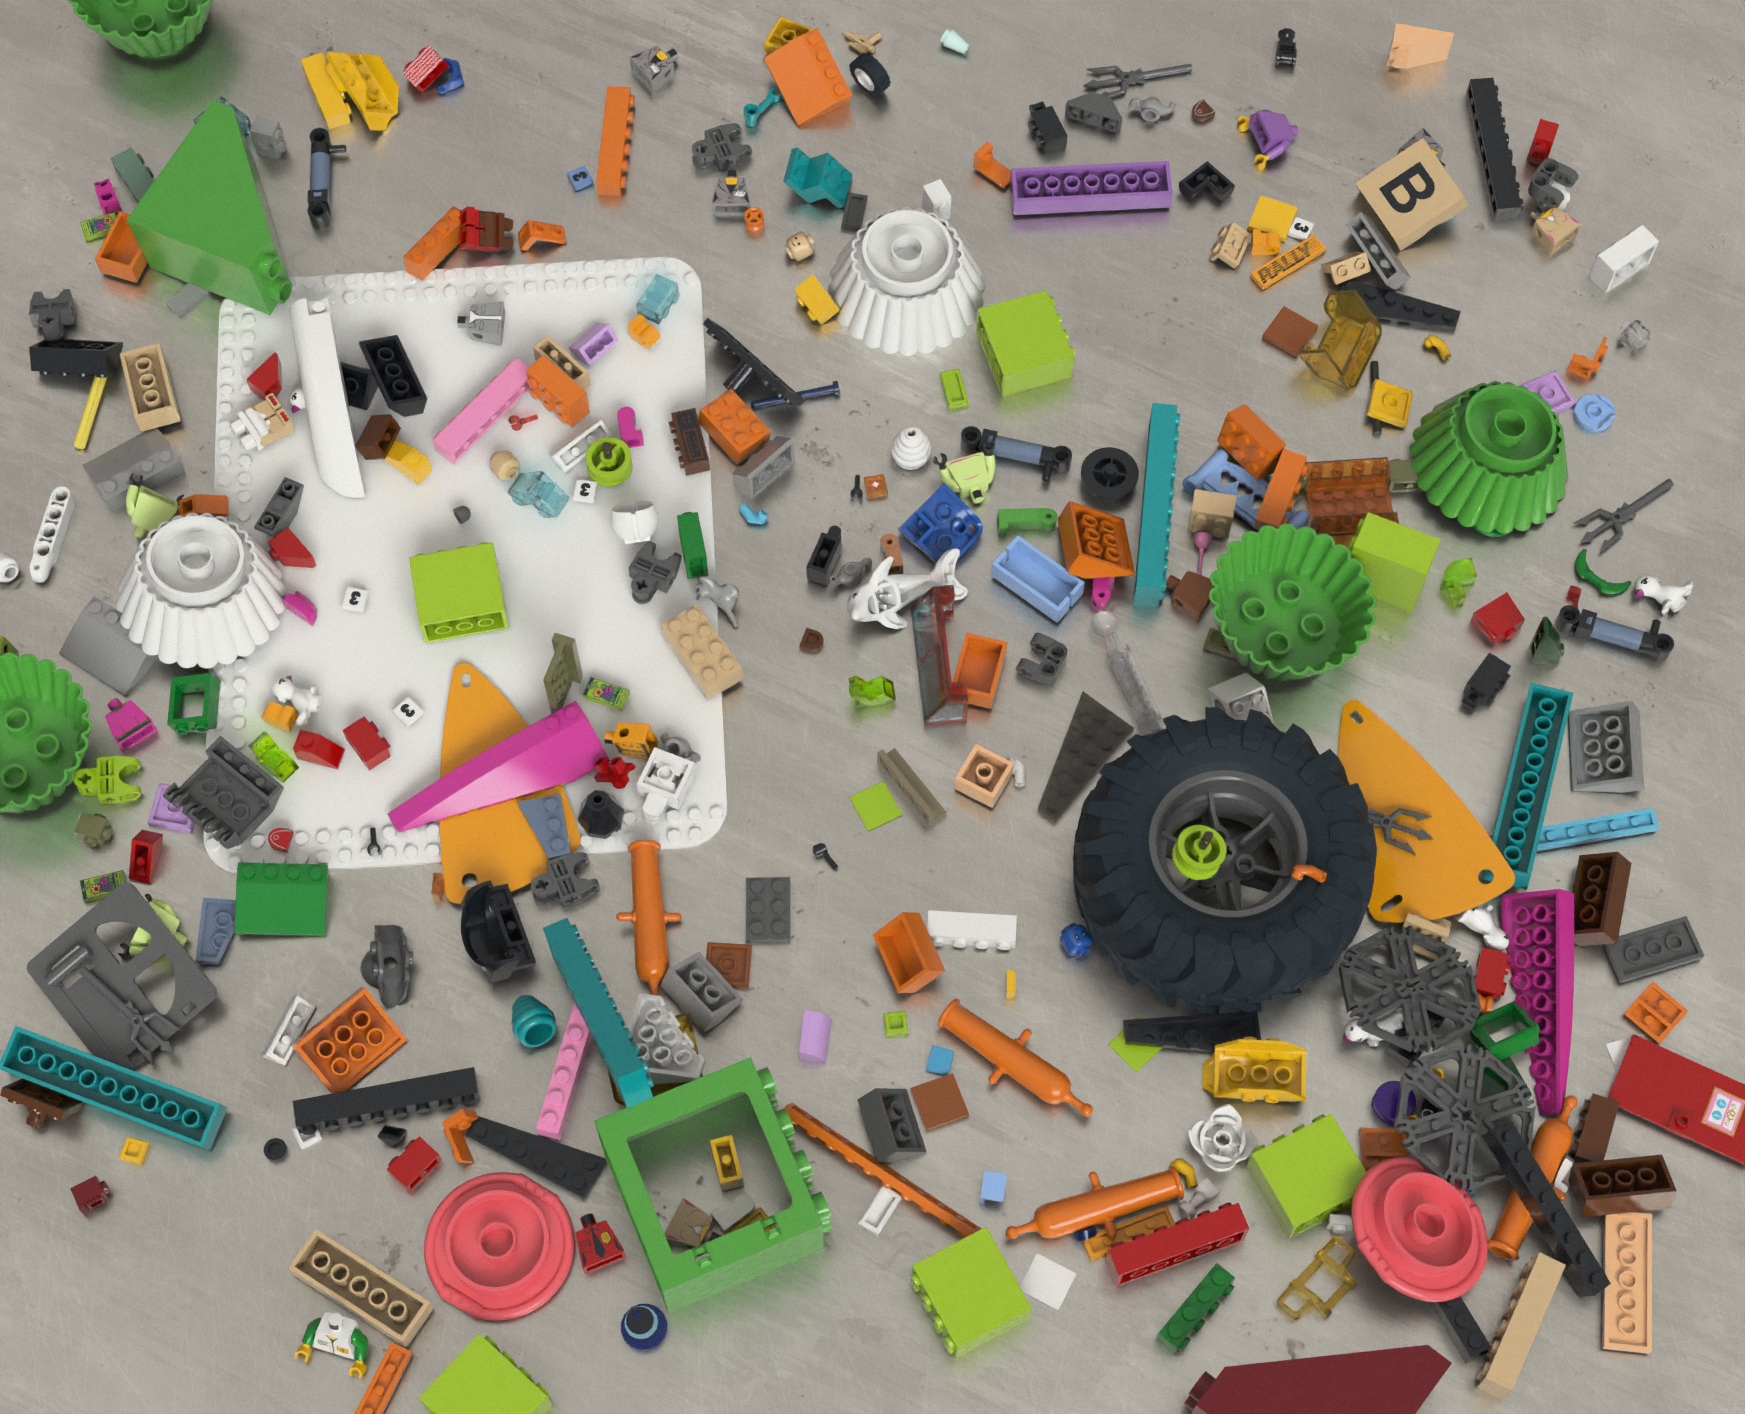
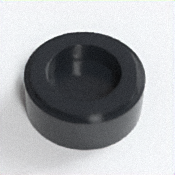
M273 1138L266 1142L264 1154L269 1161L280 1162L287 1156L288 1147L282 1139Z

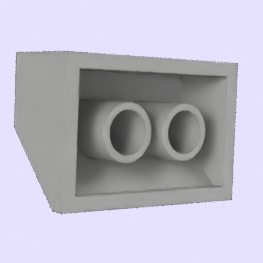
M781 436L768 440L758 453L752 454L743 466L735 469L733 472V485L751 500L795 461L794 440Z
M700 952L668 969L660 984L703 1033L718 1025L743 1000Z

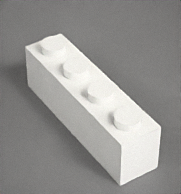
M928 910L927 931L934 946L951 944L958 948L968 945L975 946L978 949L997 947L1000 950H1009L1015 948L1017 915Z

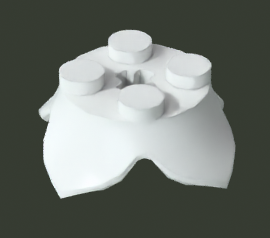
M1230 1104L1216 1108L1208 1120H1199L1189 1129V1138L1192 1146L1200 1153L1204 1163L1217 1172L1232 1169L1237 1162L1249 1158L1253 1154L1252 1151L1259 1145L1255 1134L1251 1130L1243 1128L1239 1112ZM1220 1138H1224V1142L1228 1144L1222 1146L1216 1140L1219 1141Z

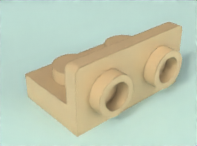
M1234 222L1226 227L1223 226L1218 232V241L1211 248L1210 260L1214 261L1219 258L1232 268H1236L1252 235Z
M1355 251L1321 264L1324 273H1331L1334 284H1340L1371 271L1366 252Z

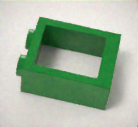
M685 512L682 515H677L687 578L708 576L707 557L698 512Z
M212 673L172 677L167 725L178 734H187L190 731L206 732L208 729H216L221 681ZM205 691L202 716L181 718L183 693Z
M1514 1001L1475 1018L1476 1023L1474 1027L1468 1031L1469 1040L1477 1049L1479 1047H1482L1483 1051L1487 1049L1499 1061L1540 1043L1538 1036L1540 1028L1536 1021H1532L1526 1011L1520 1008ZM1513 1023L1521 1030L1496 1043L1489 1036V1034Z

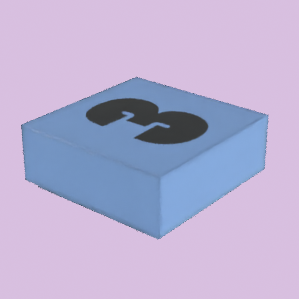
M585 165L567 173V177L575 191L593 184V179Z

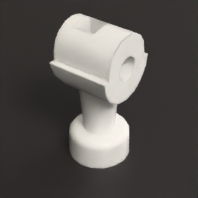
M1206 1178L1194 1190L1195 1196L1189 1202L1183 1201L1178 1206V1209L1186 1218L1191 1220L1196 1215L1195 1209L1204 1202L1213 1201L1221 1191L1209 1178Z

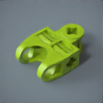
M127 756L97 758V768L80 769L76 773L74 783L81 795L86 797L97 796L101 805L132 801L141 796V788L124 783L123 780L127 775L141 768V761Z

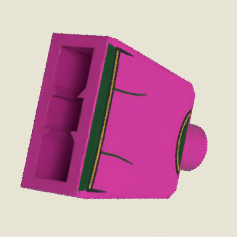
M115 698L108 703L107 706L111 712L106 714L105 718L122 753L157 731L152 719L132 700L122 704L118 698Z

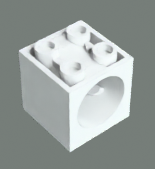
M1248 673L1241 674L1208 688L1212 706L1222 709L1233 719L1247 720L1249 711L1252 709L1263 712L1274 724L1264 685Z

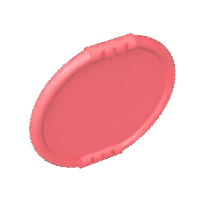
M1412 1157L1387 1159L1376 1164L1365 1173L1356 1187L1352 1200L1353 1230L1358 1248L1384 1283H1387L1398 1292L1417 1300L1444 1302L1460 1297L1468 1292L1483 1273L1488 1255L1486 1227L1481 1215L1482 1211L1465 1189L1459 1190L1460 1183L1458 1180H1454V1185L1452 1186L1444 1179L1430 1174Z
M495 1172L484 1174L456 1187L436 1208L425 1234V1266L431 1283L438 1292L439 1297L476 1320L501 1321L514 1319L541 1307L561 1287L568 1275L574 1257V1229L568 1211L557 1194L522 1173Z

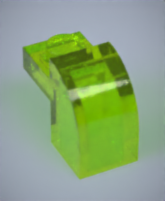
M1472 558L1459 559L1450 563L1446 567L1441 579L1440 590H1447L1448 599L1453 602L1454 608L1462 607L1466 595L1463 587L1473 586L1477 574Z
M856 675L848 678L850 685L849 693L851 698L855 699L856 707L865 709L876 708L896 701L893 681L883 676L870 681H866Z
M265 731L248 745L256 755L258 762L270 774L282 782H285L299 769V766L291 756L280 749Z

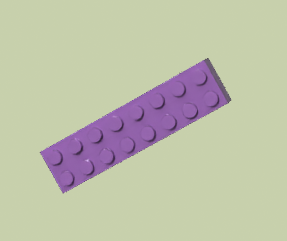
M1169 161L1011 169L1010 186L1013 215L1171 207L1173 190Z

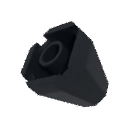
M595 790L582 801L578 823L589 837L607 839L613 832L621 830L625 812L613 795L605 791Z

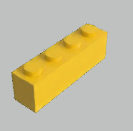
M323 52L300 59L303 71L328 130L351 123L349 114H352L348 102L344 103V92L336 88L334 81L327 73L325 64L328 60L325 59Z

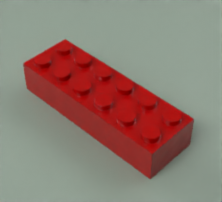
M1231 1202L1225 1203L1218 1207L1219 1210L1214 1212L1206 1210L1197 1214V1218L1191 1220L1183 1218L1175 1222L1176 1225L1172 1227L1161 1226L1156 1228L1152 1234L1145 1235V1233L1134 1236L1130 1242L1123 1243V1241L1112 1244L1110 1249H1108L1105 1263L1115 1287L1244 1241L1249 1231V1226L1239 1203L1233 1205Z

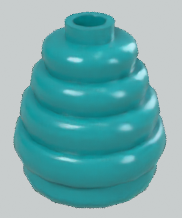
M522 995L513 1003L512 1031L520 1043L526 1047H538L552 1039L556 1033L557 1025L554 1013L548 1006L530 995Z

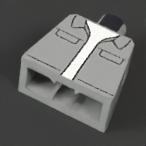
M504 302L471 305L469 316H458V328H468L471 340L502 345L506 313Z

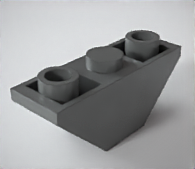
M1090 92L1068 100L1066 103L1065 116L1120 133L1123 118L1110 97Z
M284 477L255 524L254 529L274 537L289 528L298 512L304 485Z

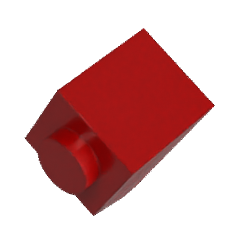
M276 352L246 379L250 390L263 400H266L265 396L271 393L277 397L282 390V368Z
M289 528L268 541L270 556L274 561L279 560L283 566L314 568L316 566L313 555Z
M301 729L293 746L297 759L334 769L339 768L345 753L343 747L326 737Z
M142 829L132 839L129 879L151 883L161 856L163 834Z

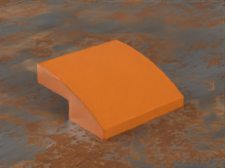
M1652 981L1625 1011L1624 1015L1659 1044L1685 1016L1688 1010Z
M1360 1127V1162L1366 1172L1376 1164L1387 1159L1408 1157V1153L1403 1150L1406 1145H1400V1142L1407 1138L1404 1133L1396 1134L1395 1131L1397 1129Z

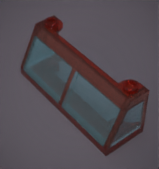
M954 585L932 587L911 607L924 726L967 722V689L962 683L951 681L944 624L948 617H954Z

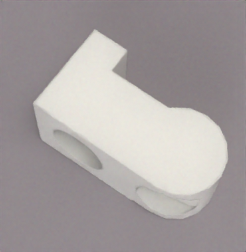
M741 1194L724 1211L721 1212L717 1207L710 1212L714 1223L723 1235L755 1211L754 1200L750 1195Z

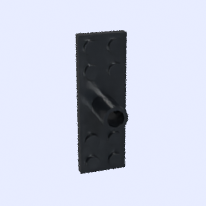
M709 318L704 321L703 325L708 329L706 333L715 340L717 339L720 345L728 352L730 351L736 357L739 356L742 359L723 383L728 390L732 389L740 396L758 373L762 377L760 381L773 389V393L780 399H784L790 405L795 403L801 406L805 400L725 328Z

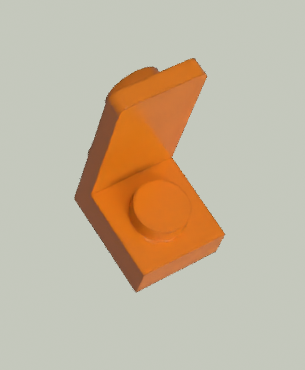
M986 142L974 153L973 168L1001 188H1005L1010 183L1011 170L993 158V145Z
M527 220L518 232L520 249L528 251L536 240L558 244L566 242L564 227L561 225Z
M1603 338L1593 361L1585 356L1573 354L1567 370L1590 379L1592 373H1597L1601 362L1598 361L1599 357L1604 358L1608 346L1605 344L1608 338Z
M461 1109L442 1121L445 1129L444 1134L450 1141L453 1148V1156L459 1163L470 1164L474 1161L461 1130L469 1128L472 1125L471 1123L478 1119L475 1110Z

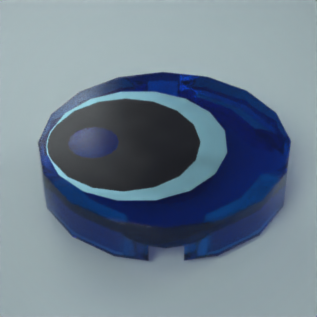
M638 1304L631 1307L624 1314L621 1321V1333L624 1341L632 1349L651 1351L665 1340L668 1333V1323L664 1313L658 1307L651 1304Z

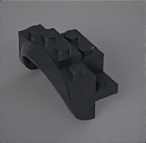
M490 880L470 888L460 903L462 908L461 936L468 955L484 970L488 983L508 979L515 970L533 967L536 964V960L508 884L493 887Z

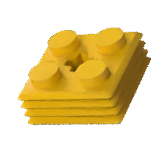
M781 16L764 42V52L771 54L798 36L814 29Z

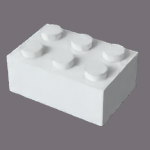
M1643 225L1637 229H1631L1626 234V237L1615 240L1611 247L1602 249L1596 255L1597 259L1591 267L1592 271L1589 278L1606 294L1647 266L1653 257L1659 241Z

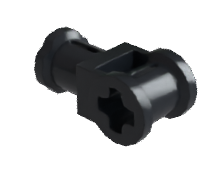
M1284 28L1278 32L1280 41H1278L1275 65L1291 64L1295 66L1297 57L1296 42H1293L1295 31Z

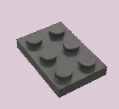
M790 877L746 878V943L790 942Z

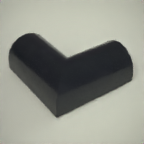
M1207 161L1179 182V190L1185 198L1190 200L1207 188L1220 201H1224L1232 194L1235 185Z

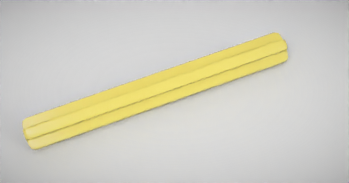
M95 374L74 440V447L83 450L86 446L107 377L98 378Z

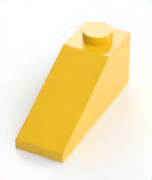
M397 440L394 441L386 458L383 459L417 485L432 472L429 458L414 447Z

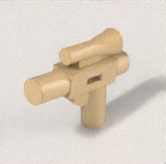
M846 30L844 36L851 40L848 45L860 54L867 52L874 54L876 47L872 44L882 38L880 32H876L870 37L868 35L860 36L859 34H854L850 30Z

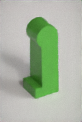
M1050 508L998 509V537L1006 536L1007 531L1041 529L1044 532L1052 531L1056 527L1057 513Z

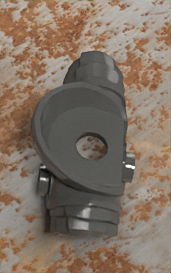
M375 925L374 941L370 942V950L361 961L360 971L362 977L369 985L379 989L380 1000L383 1005L391 1007L402 1002L407 995L409 985L408 967L409 964H413V951H409L407 947V939L402 927L396 925ZM387 957L394 958L396 966L394 968H387L383 963L384 959Z

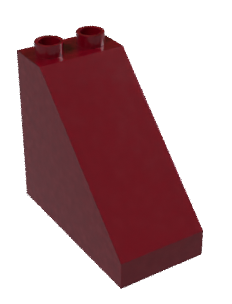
M1429 1345L1227 1366L1223 1368L1217 1378H1214L1205 1371L1189 1392V1397L1184 1405L1193 1411L1192 1414H1416L1452 1362Z

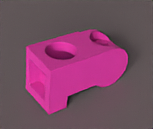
M110 179L94 183L104 215L115 211L123 212Z
M630 407L621 408L617 412L622 441L629 448L644 446L642 430L635 429L636 417L634 410Z
M1115 577L1093 578L1091 603L1095 609L1104 610L1109 606L1111 593L1108 589V584H1114Z

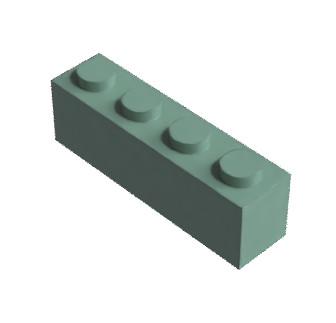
M131 147L112 157L111 161L119 177L138 204L154 182L152 179L154 175L149 167H144L143 164L145 162L140 153L136 154Z

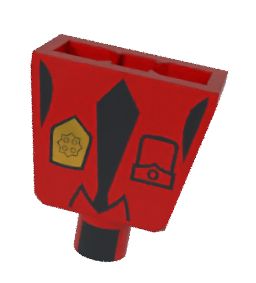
M593 1213L586 1214L580 1218L584 1229L577 1231L575 1234L585 1274L626 1257L622 1245L606 1220L596 1223Z

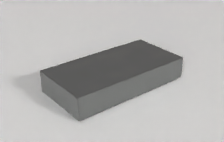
M848 193L841 229L858 231L862 228L868 195Z

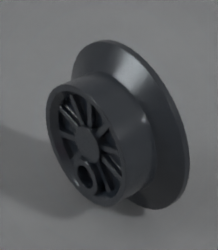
M1105 447L1093 451L1085 458L1081 467V479L1084 486L1092 494L1105 500H1113L1129 494L1135 488L1139 478V470L1135 460L1127 452L1118 448Z

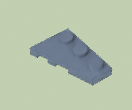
M560 794L517 802L549 861L566 854H571Z
M203 898L196 963L219 965L235 932L236 900Z

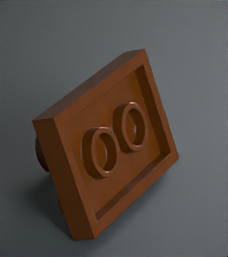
M20 1079L2 1087L0 1096L7 1098V1101L10 1103L28 1106L30 1111L26 1123L33 1127L37 1123V1128L44 1127L47 1114H49L48 1117L51 1119L62 1120L81 1111L84 1102L26 1079Z

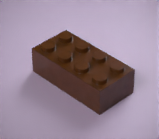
M1619 852L1579 855L1572 892L1574 893V943L1578 946L1618 943L1632 864Z
M1663 1155L1573 1163L1568 1179L1581 1217L1670 1209L1673 1206L1677 1192Z

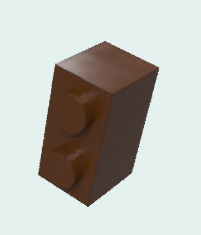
M391 414L371 415L355 447L365 460L385 459L401 427Z

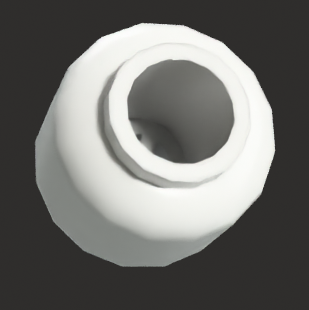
M0 552V582H10L18 575L19 564L8 553Z

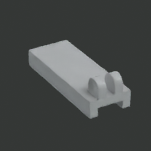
M188 283L166 301L165 304L166 307L181 317L209 291Z

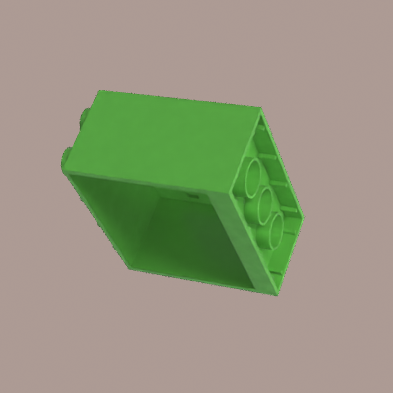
M751 1057L656 1095L628 1109L624 1108L594 1121L603 1152L669 1314L823 1250V1234L832 1230L829 1221L831 1218L830 1210L822 1192L811 1196L808 1192L814 1189L811 1180L813 1172L805 1152L802 1149L792 1154L790 1150L796 1147L793 1138L795 1130L785 1108L776 1112L773 1110V1108L779 1105L775 1096L777 1089L768 1067L756 1071ZM746 1094L749 1097L793 1201L792 1205L786 1210L675 1255L672 1253L628 1142ZM777 1224L778 1228L775 1227L765 1233L764 1229ZM709 1253V1256L703 1257L696 1261V1257Z

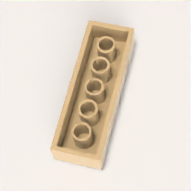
M315 1229L288 1267L295 1277L405 1348L409 1346L434 1309L429 1301L317 1229Z
M1540 1252L1535 1258L1531 1257L1529 1262L1525 1264L1521 1272L1523 1277L1517 1283L1512 1293L1515 1299L1513 1298L1506 1307L1503 1317L1506 1319L1498 1326L1494 1335L1497 1340L1494 1341L1486 1353L1485 1358L1488 1359V1362H1485L1477 1374L1476 1379L1479 1380L1478 1389L1502 1401L1512 1392L1564 1271L1565 1264Z

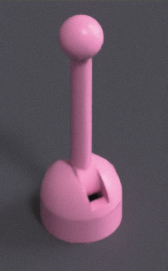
M1205 532L1196 533L1194 538L1195 545L1200 549L1197 571L1199 575H1202L1204 549L1210 546L1212 537L1211 534Z

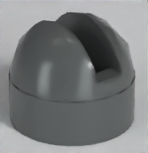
M459 506L453 509L454 515L460 524L470 519L471 512L467 506Z

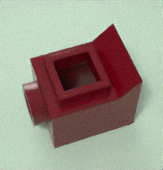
M97 1176L70 1188L79 1210L85 1217L89 1208L93 1209L109 1199L107 1194L110 1193L107 1183L105 1180L101 1182Z

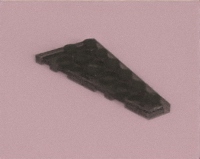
M1084 691L1081 694L1038 806V812L1053 823H1056L1134 730V727Z

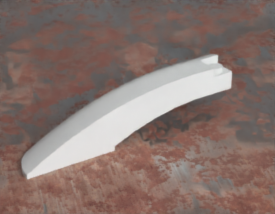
M306 298L294 302L289 310L318 470L324 483L340 495L352 498L365 497L358 450L355 447L354 426L340 363L331 305L328 298L307 301Z

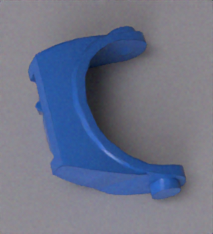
M443 58L449 65V68L446 69L450 70L453 74L448 82L437 88L438 93L444 94L464 84L458 61Z

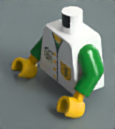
M325 1312L322 1318H316L308 1324L302 1339L303 1344L297 1349L295 1359H297L299 1353H303L306 1356L304 1362H307L312 1353L310 1346L313 1345L314 1348L356 1360V1363L349 1370L350 1377L356 1373V1370L359 1372V1379L365 1374L367 1366L363 1361L366 1360L368 1339L361 1332L355 1320L343 1317L339 1313Z

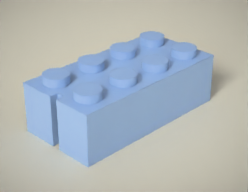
M1018 535L1008 545L1006 552L1003 551L992 563L991 576L1056 623L1061 620L1068 612L1069 606L1072 607L1084 591L1085 582L1067 573V569Z

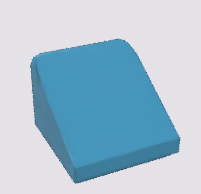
M932 1045L926 1071L942 1076L948 1075L954 1051Z

